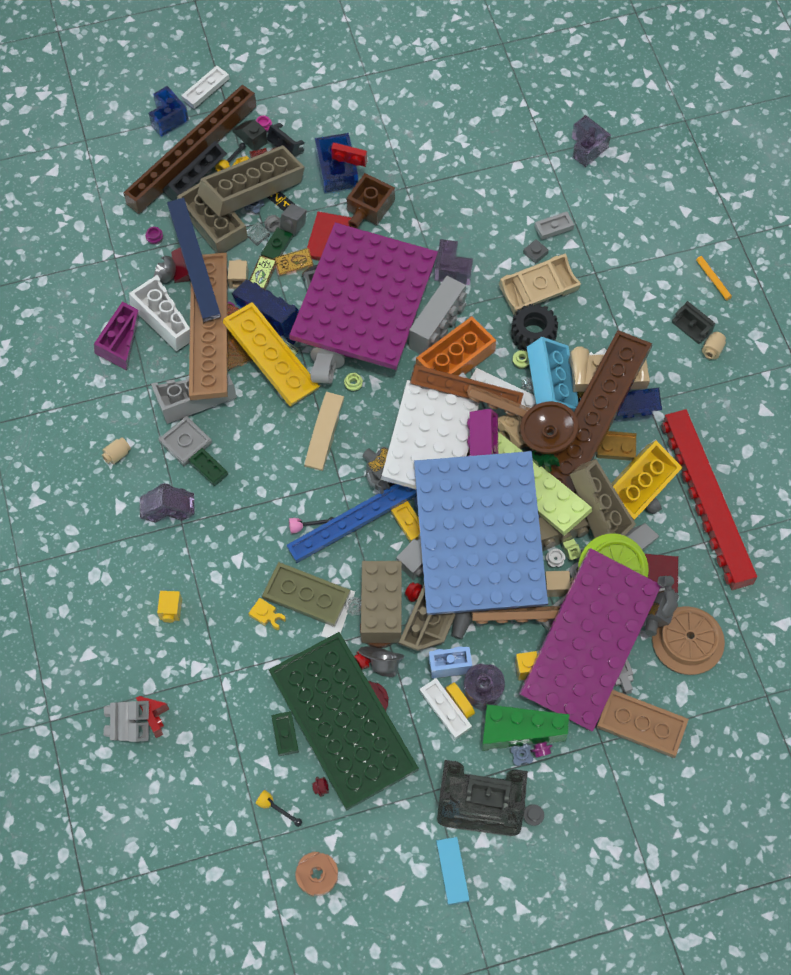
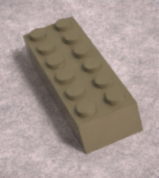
M282 145L201 178L198 195L221 217L301 183L305 167Z

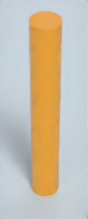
M699 256L696 259L698 264L725 300L731 299L732 295L705 259Z

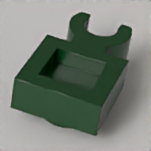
M532 451V460L539 468L545 466L546 471L551 472V465L560 466L557 457H554V454H542Z

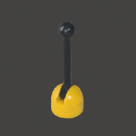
M240 143L239 148L227 160H220L215 165L216 171L218 172L230 167L229 162L241 150L246 148V144Z
M264 790L255 803L256 805L264 809L272 807L292 820L295 826L299 827L302 825L300 818L293 817L273 803V796L268 791Z

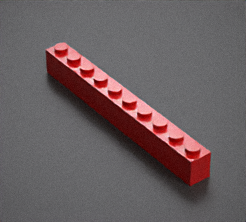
M687 409L666 414L663 423H661L662 430L669 438L668 444L670 449L674 450L675 460L682 466L683 481L687 482L690 498L694 499L696 503V512L703 520V529L710 537V546L717 554L719 567L723 568L726 584L730 585L731 590L753 585L757 579V574Z

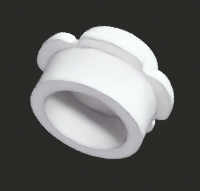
M552 549L547 553L546 560H548V564L551 567H561L564 564L565 554L560 549Z

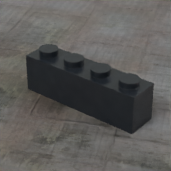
M214 141L162 190L172 201L177 200L178 195L190 189L227 153Z

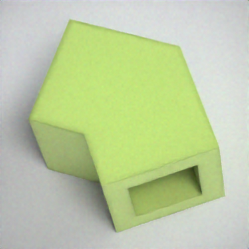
M574 539L563 542L562 549L568 559L573 560L580 557L581 551Z

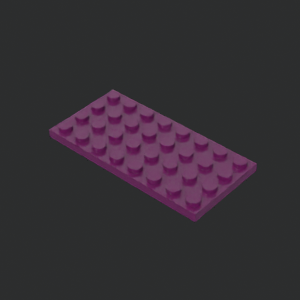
M589 548L519 695L554 713L569 714L570 721L593 732L661 588L659 584Z

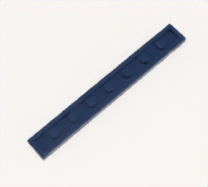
M180 198L169 201L167 205L203 322L220 318L221 314L185 199Z

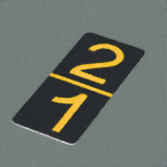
M281 192L267 197L283 211L290 204H294Z

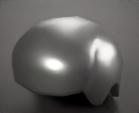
M165 255L161 257L164 262L157 264L154 277L158 275L161 283L171 281L176 272L173 258Z

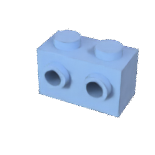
M455 647L453 649L430 651L429 665L431 678L472 674L470 648Z

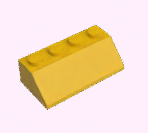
M655 440L646 445L611 484L632 519L635 520L682 469V466Z

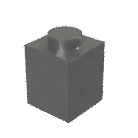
M290 204L281 214L280 229L296 235L305 225L307 210Z

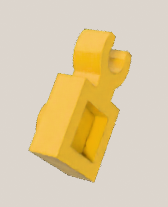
M261 598L258 599L248 613L251 618L264 626L270 622L275 630L280 629V626L275 623L276 620L286 621L283 614H275L276 607Z

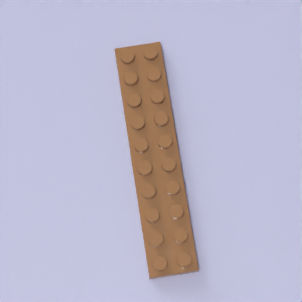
M227 252L202 255L221 314L220 318L203 322L191 283L190 400L228 397V329L223 324V319L228 316Z

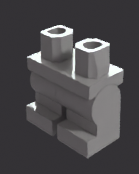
M149 701L114 702L104 706L105 717H110V725H105L104 736L110 737V740L149 741V722H136V720L149 719ZM139 705L143 708L141 716H139ZM139 726H141V727H142V730H143V733H142V735H141L140 737H139Z

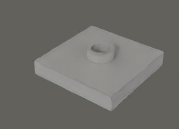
M187 416L158 439L159 443L183 466L189 462L188 459L201 448L205 449L212 443V440Z

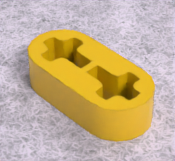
M453 682L445 687L446 692L466 719L475 714L472 705L456 683Z

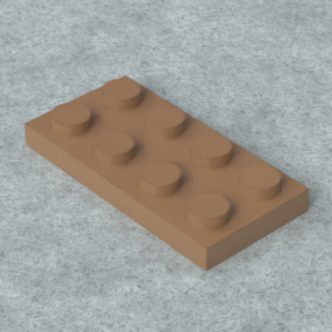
M612 690L597 728L675 758L689 719Z

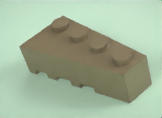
M597 459L581 464L570 474L578 496L592 507V512L587 516V520L595 538L611 533L625 536L636 525Z
M540 517L542 552L573 538L583 537L588 534L590 525L587 517L565 536Z

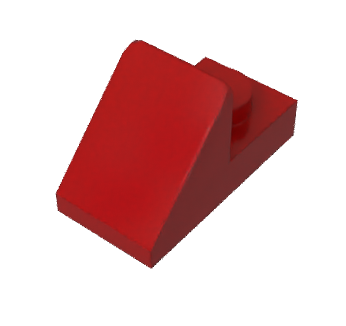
M142 696L136 697L137 701H149V719L147 721L155 737L158 738L164 735L161 730L164 725L158 715L169 710L167 703Z

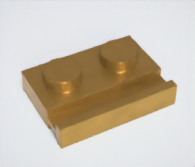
M608 431L597 452V458L632 461L636 457L637 433Z

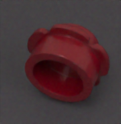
M316 777V781L312 783L314 793L323 797L324 794L329 793L328 782L325 777Z

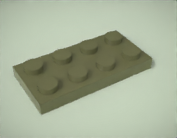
M278 562L263 592L262 598L335 627L351 591Z

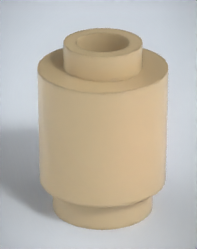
M713 332L709 335L702 348L704 356L708 359L719 358L726 344V337L720 332Z
M121 437L120 439H115L102 449V457L108 464L111 462L114 465L125 457L131 448L127 441Z

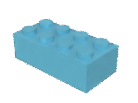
M541 337L527 346L536 405L542 402L554 401L565 404L574 412L579 401L577 392H573L572 370L568 361L570 356L569 346Z

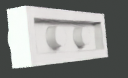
M218 66L214 67L181 95L182 100L192 108H196L229 80V74Z
M437 678L420 688L422 696L455 740L472 729V725Z

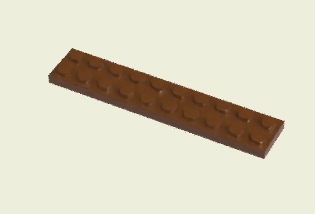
M617 330L574 411L578 421V433L575 440L565 450L554 453V457L558 458L560 466L551 465L552 471L549 473L575 494L576 489L570 474L581 464L594 459L653 347L652 343Z

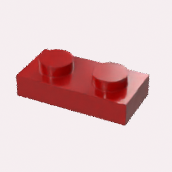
M333 143L331 148L332 159L366 167L368 162L366 150Z

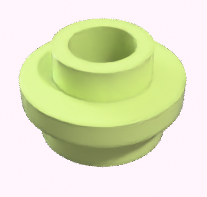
M517 351L513 355V363L516 367L523 369L529 366L528 352Z
M357 373L348 374L344 380L345 387L350 391L359 390L363 385L362 377Z

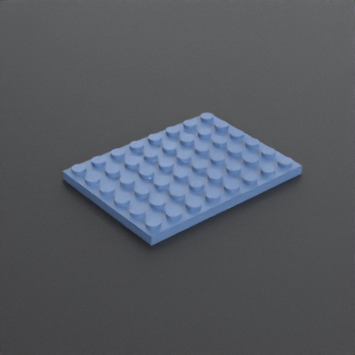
M532 451L414 460L427 615L548 606Z

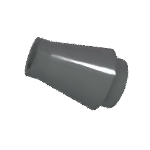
M471 612L456 613L453 621L452 637L463 639L472 622Z

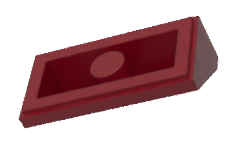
M181 248L172 251V258L176 266L174 282L191 281Z

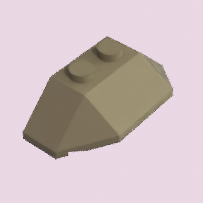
M423 585L399 644L416 651L443 644L456 613L427 615L425 585Z

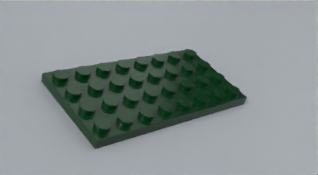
M340 632L268 669L346 811L419 771L416 762Z

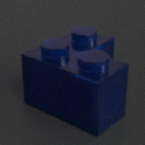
M168 86L153 94L157 108L148 114L151 126L160 137L189 120L187 107Z

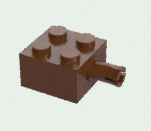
M364 173L347 197V211L354 213L353 217L348 221L349 226L358 229L364 219L378 225L395 201V187Z

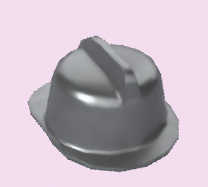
M369 646L359 649L361 655L370 658L373 671L382 676H396L399 662L405 658L403 654L393 653L382 648Z

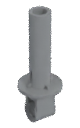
M313 347L310 356L315 363L311 370V381L313 383L331 384L335 369L344 365L345 356Z

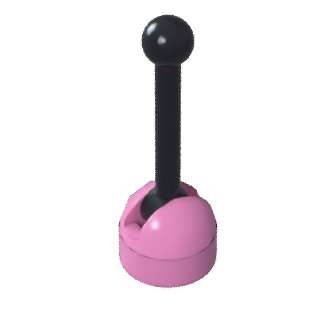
M334 517L310 522H302L299 518H289L290 533L300 532L303 526L325 524L334 519Z

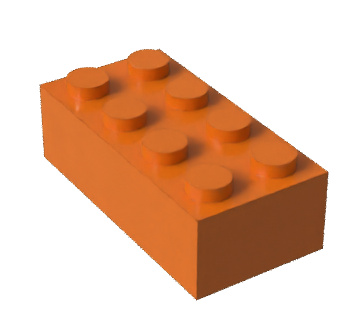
M471 316L417 356L416 365L457 376L461 373L466 374L495 352L496 339Z

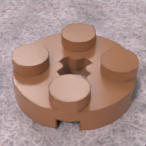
M311 852L300 859L296 869L297 884L303 892L312 897L323 896L329 893L338 882L336 862L331 856L324 853ZM314 869L323 871L320 879L311 877L314 874Z

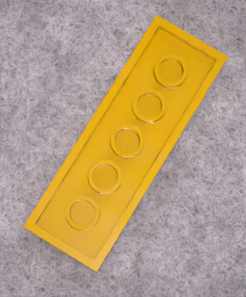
M253 302L223 319V324L290 407L319 389V384L311 381V374Z

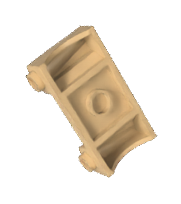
M565 253L517 273L506 275L500 279L499 286L513 315H516V311L518 309L521 310L523 306L529 307V304L536 305L561 294L565 296L579 290L581 283L574 276Z
M581 346L574 348L570 352L568 361L572 370L573 392H585L605 354L590 355L589 350ZM645 360L631 389H647L650 382L647 360Z

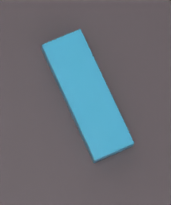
M458 838L436 840L448 905L469 902Z

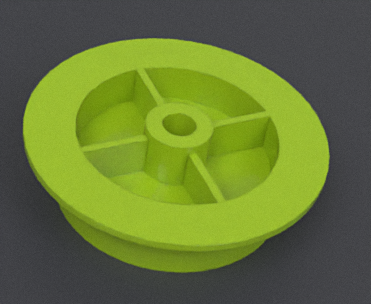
M611 533L596 537L586 545L579 558L578 570L588 549L591 548L648 578V562L643 550L634 540L621 534Z

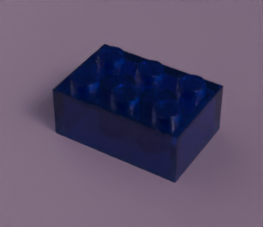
M349 133L315 138L316 155L324 193L354 188L358 183L356 165L332 159L331 148L333 143L352 147Z

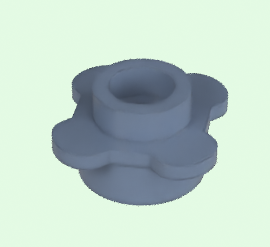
M261 199L244 206V209L257 214L260 212L261 206L264 205V201Z
M524 744L520 747L513 746L511 748L514 765L520 766L533 762V757L530 754L531 746L529 744Z

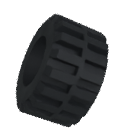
M529 304V307L523 306L521 310L518 309L516 315L513 316L511 338L514 339V345H518L519 350L524 349L527 352V346L541 337L555 341L558 330L557 316L554 315L552 310H548L547 306L541 307V304H537V306ZM535 325L542 328L543 331L534 333L528 331L526 327Z

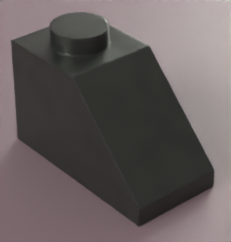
M256 120L244 121L233 129V133L254 152L268 143L266 130Z

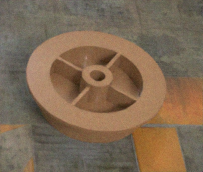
M689 606L677 607L671 623L658 627L657 634L652 636L653 648L660 661L669 669L684 675H697L712 669L721 659L725 646L724 634L718 622L707 612Z

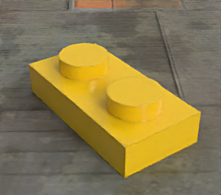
M407 501L392 509L391 514L410 542L413 539L418 540L420 534L419 517Z

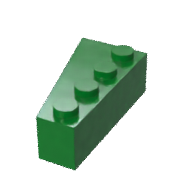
M487 704L482 751L542 742H564L568 735L569 714Z

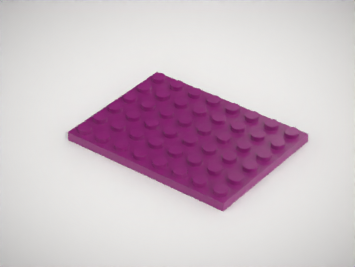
M335 222L290 332L289 339L397 370L409 337V329L414 323L438 251Z

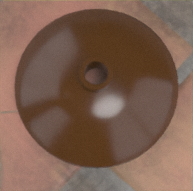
M554 401L542 402L533 406L525 413L521 421L520 432L524 443L533 451L542 454H554L565 450L573 443L578 433V421L575 413L565 404Z

